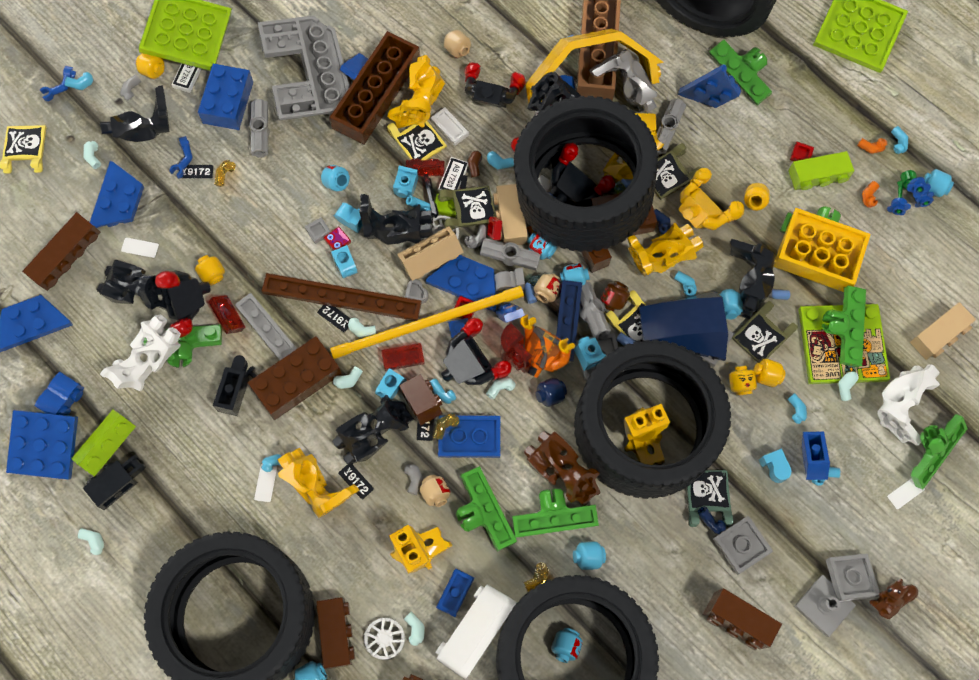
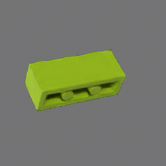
M848 151L794 161L788 172L794 190H809L814 186L820 185V187H825L834 182L844 183L854 173V168Z
M112 410L71 459L95 477L136 426L121 414Z

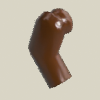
M473 151L468 158L471 178L480 176L479 164L482 161V154L479 151Z

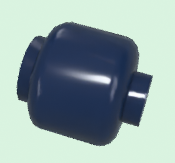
M550 378L538 384L535 396L539 403L546 407H551L564 401L565 395H567V388L562 380Z

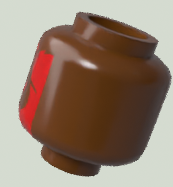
M614 281V283L607 284L601 295V300L609 311L622 310L630 297V292L625 284Z

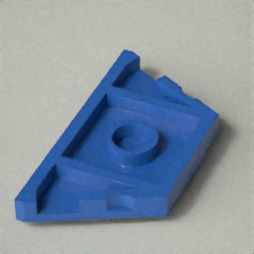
M723 64L681 87L678 95L717 108L739 97L741 89L735 83L733 76H728L726 73L727 67Z
M110 161L90 223L98 228L106 225L112 227L119 223L133 222L144 189L143 184L117 164Z
M461 255L447 262L426 279V284L457 297L463 296L473 301L496 295L494 269ZM496 305L488 307L486 309L495 312Z
M42 295L3 308L0 316V352L73 326V324Z

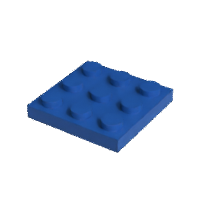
M13 410L6 473L71 479L73 460L71 458L74 456L78 417Z

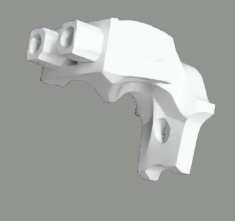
M155 315L151 320L141 322L140 332L130 344L133 348L130 357L124 361L121 359L114 361L113 366L104 368L100 375L111 380L117 389L130 387L142 391L146 378L152 372L160 370L165 361L180 348L181 344L177 341L181 333L173 327L168 328L166 331L163 327L167 323V319L163 315ZM145 337L147 339L146 345L143 342ZM142 354L147 355V360L145 362H143L140 359V356Z
M932 364L927 365L924 369L920 366H914L910 371L900 372V376L891 381L882 392L883 405L877 413L880 424L889 429L902 443L907 441L915 445L921 443L920 435L910 424L911 419L909 418L908 410L912 406L919 405L925 389L933 390L940 385L935 379L940 372Z

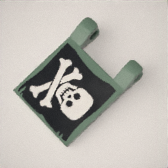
M706 470L687 487L689 526H698L700 523L698 510L706 506L710 512H722V521H724L726 527H730L733 524L727 470Z

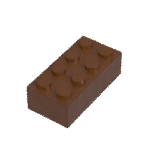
M315 336L250 380L248 384L275 421L342 373L338 364L317 336Z

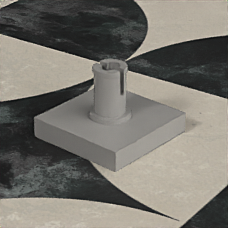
M821 575L794 607L826 637H830L856 604L851 600L839 602L833 584L824 575Z

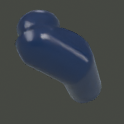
M655 209L658 229L663 235L671 228V221L669 217Z
M706 506L698 510V514L703 522L715 534H721L722 531L726 530L724 521L719 520L716 522Z

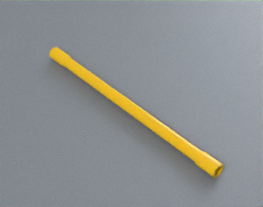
M517 286L502 293L350 343L346 342L331 347L333 359L503 302L524 297L521 286Z

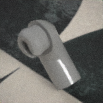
M136 74L122 85L120 94L124 96L125 100L134 97L131 89L141 83Z
M479 225L477 235L465 238L466 246L473 249L482 245L483 240L486 238L488 227Z
M408 464L404 468L405 474L409 475L411 479L407 492L417 495L423 481V476L417 465Z

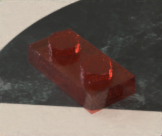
M417 158L406 160V167L418 170V176H424L427 173L428 176H444L445 161L438 159L420 160Z
M227 295L210 298L208 303L226 334L242 332L245 329L244 323Z
M421 343L381 350L385 371L389 368L395 370L425 364Z

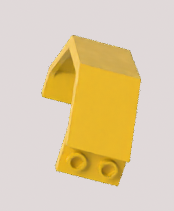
M615 29L561 38L525 84L527 100L529 103L533 94L531 87L547 73L554 72L568 54L576 48L618 41L637 54L639 63L647 73L651 84L659 83L661 70L657 64L664 62L626 34Z

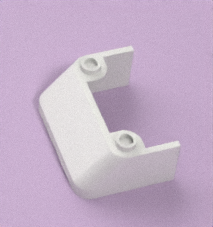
M488 584L485 587H479L474 595L477 598L448 642L445 643L443 641L435 652L438 654L437 661L464 680H467L469 674L517 603Z

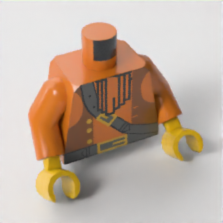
M525 315L520 319V323L525 331L524 357L533 362L527 371L530 375L538 378L542 369L554 372L569 363L571 350L575 348L574 343L568 344V338L561 340L543 328L534 327L533 325L536 323L535 317L528 320V315Z

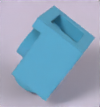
M399 165L393 185L394 194L400 198L413 196L418 181V170Z
M589 336L578 341L579 344L574 349L584 371L596 367L606 356V354H603L596 338L590 339Z

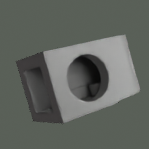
M523 268L495 274L497 292L502 293L517 286H521L524 291Z

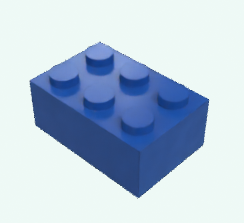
M219 64L212 65L198 110L203 124L234 130L240 129L253 86L250 70Z

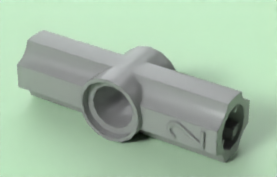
M255 99V101L251 102V155L262 158L268 155V136L270 134L268 128V102L262 99Z
M671 99L657 131V138L664 146L658 151L659 154L666 153L686 108L683 100Z
M487 238L483 240L480 255L500 260L507 266L517 265L535 271L538 268L541 256L537 252L520 248L515 243L509 242L505 244ZM513 252L515 255L510 257L506 253Z
M586 281L585 285H582L579 314L588 323L596 340L607 338L611 330L604 316L606 308L602 301L596 297L591 283Z

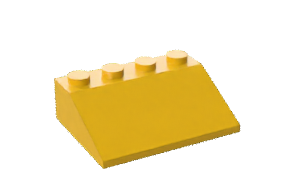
M795 208L773 267L844 292V287H854L871 234Z

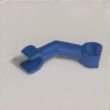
M64 67V77L60 85L52 88L42 87L40 89L42 94L49 92L48 95L42 97L45 101H50L54 95L68 90V86L64 85L66 77L75 78L76 71H72L73 67Z
M187 136L179 138L185 157L178 165L175 164L170 167L171 174L176 170H180L176 175L178 179L183 177V170L193 159Z

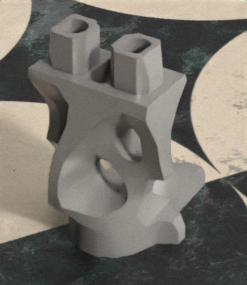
M629 49L608 57L603 62L589 69L590 73L596 77L606 72L619 70L622 73L620 77L623 82V94L630 105H636L639 112L645 111V113H648L657 108L653 98L657 97V92L652 89L647 73L639 61L633 59Z

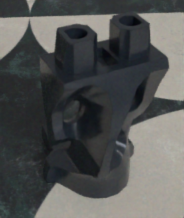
M550 72L531 87L533 94L527 108L530 111L540 112L557 101L561 102V100L570 99L571 97L579 98L581 95L556 72Z
M163 85L155 88V108L151 118L147 119L136 112L127 111L110 117L111 122H100L101 133L113 134V137L127 141L143 142L156 138L160 133L170 132Z
M360 195L361 207L359 213L363 224L364 237L367 239H379L387 245L406 241L417 244L422 241V238L432 236V210L422 211L421 205L418 204L410 211L392 210V213L380 215L372 208L369 195ZM387 224H393V225H394V227H392V228H387V227H385V226H386Z
M731 239L730 255L746 261L753 268L743 277L739 287L740 298L743 302V311L739 316L751 319L753 312H757L761 304L772 292L775 281L773 264L776 256L772 251L764 248L762 244L751 245Z
M114 260L112 266H107L105 270L107 278L104 283H100L97 287V292L111 302L120 304H133V299L136 295L144 301L147 308L153 310L159 307L167 311L163 296L162 300L158 298V295H162V292L155 284L157 275H145L146 271L144 269L119 260Z
M385 395L380 401L381 405L373 413L368 415L367 412H363L336 429L338 435L332 442L338 449H343L346 446L349 450L343 456L347 465H353L371 458L388 442L387 438L384 439L382 436L388 430L397 429L405 431L409 428L408 424L415 419L407 411L405 402L392 401L388 395ZM376 419L377 425L374 428V420ZM358 422H361V423H362V426H361L360 429H357V428H356V425L358 424ZM376 438L378 440L377 444L371 446L372 439Z

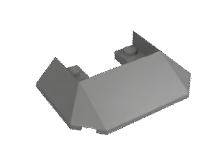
M315 16L258 22L261 47L265 58L301 54L307 80L272 86L276 115L279 121L333 113L349 89L347 75L340 71L341 65L344 63L335 28L330 25H324Z

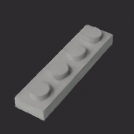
M251 293L235 304L236 308L279 360L297 349Z

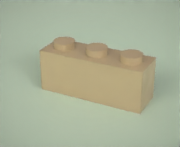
M516 184L497 186L496 193L493 194L494 205H498L496 217L502 220L500 240H503L505 244L509 242L517 245L527 244L526 223L523 212L520 209Z
M448 226L397 255L406 273L413 281L423 277L429 271L439 268L449 260L456 259L464 252L456 234Z
M959 302L910 341V343L925 360L931 356L936 358L945 351L942 347L946 344L950 347L958 340L956 336L959 333L964 335L973 328L970 324L976 319Z

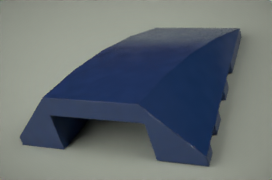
M712 291L639 307L643 340L673 342L678 346L686 347L687 350L699 353L700 356L718 357V360L721 361L726 360L728 327L723 298L717 292Z

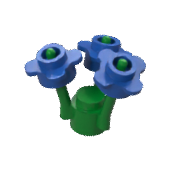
M913 170L903 172L900 176L901 181L897 182L898 198L891 201V206L887 207V211L893 212L895 215H905L906 211L911 209V205L907 200L902 198L903 188L913 193L916 208L930 205L934 201L932 198L934 193L929 192L931 185L926 183L923 177H917L916 172Z

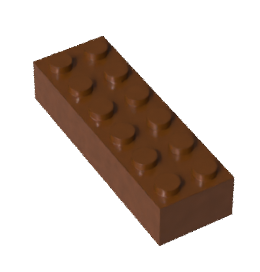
M387 31L329 117L332 129L365 145L410 76V64L417 62V58L420 57L419 46Z

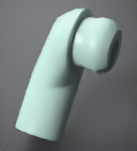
M88 141L84 144L83 157L93 169H97L101 166V162L94 156V151L98 150V144L95 141Z
M357 318L349 320V330L357 337H367L376 334L375 326L364 327Z
M354 366L349 375L336 376L333 384L340 389L352 388L363 371Z
M856 372L846 373L839 381L841 401L852 399L850 389L859 379Z
M510 377L497 379L493 382L486 395L494 400L500 390L512 391L516 384Z
M81 528L78 532V539L89 542L90 552L93 555L101 554L104 548L101 534Z
M411 611L404 620L412 627L409 642L411 645L417 646L424 640L425 626Z

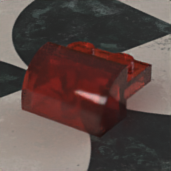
M509 323L501 335L500 357L502 361L507 360L509 362L512 360L511 364L513 367L525 374L531 366L532 356L523 347L525 337L512 323Z

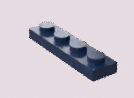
M562 280L556 337L561 340L568 338V344L574 343L576 345L582 282ZM574 349L571 350L569 362H574Z

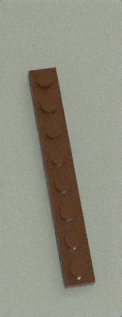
M266 273L262 287V293L266 295L412 321L419 319L422 305L421 300Z

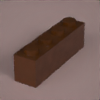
M76 212L22 272L37 285L48 291L71 268L74 261L84 254L85 249L97 240L101 231Z

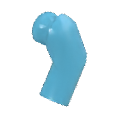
M89 72L83 73V76L78 79L66 77L64 85L84 90L93 83V77Z
M897 126L893 128L891 133L898 139V144H895V148H893L894 152L900 154L907 151L909 137Z
M678 271L674 279L682 283L685 295H695L697 292L695 280Z
M276 454L264 458L262 470L270 472L273 470V466H281L278 459L282 455Z

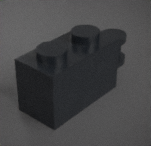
M238 355L233 359L231 368L225 367L213 403V407L217 412L238 417L250 379L246 374L248 362L242 355Z
M137 455L132 456L123 464L119 461L111 462L105 466L101 474L90 478L86 483L87 485L83 487V490L98 508L105 510L138 483L135 477L146 466L138 461L139 457ZM132 466L134 469L129 472L127 469Z

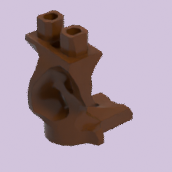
M543 431L538 437L541 445L537 449L531 445L524 450L528 462L539 475L553 486L558 478L565 483L566 497L569 502L578 501L581 505L586 506L593 496L601 493L595 481L600 473L596 469L591 468L588 470L579 465L576 461L579 458L577 453L556 432L549 434ZM561 451L567 452L564 456L560 455ZM553 469L554 474L549 475L546 470Z

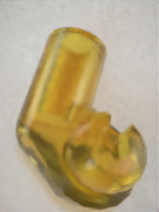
M225 160L216 169V186H224L227 171L233 172L236 165L234 162Z
M449 413L437 421L433 437L442 440L447 427L458 426L459 417Z
M538 563L535 567L534 577L523 582L527 592L547 581L549 569L545 563Z

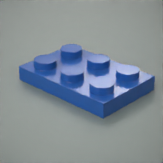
M439 415L438 458H500V416Z

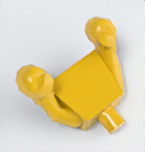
M700 168L695 172L690 183L680 193V203L682 205L678 209L683 214V217L695 228L716 230L725 223L740 219L744 215V205L742 202L732 201L729 209L723 212L699 188L711 179L712 173L708 168Z

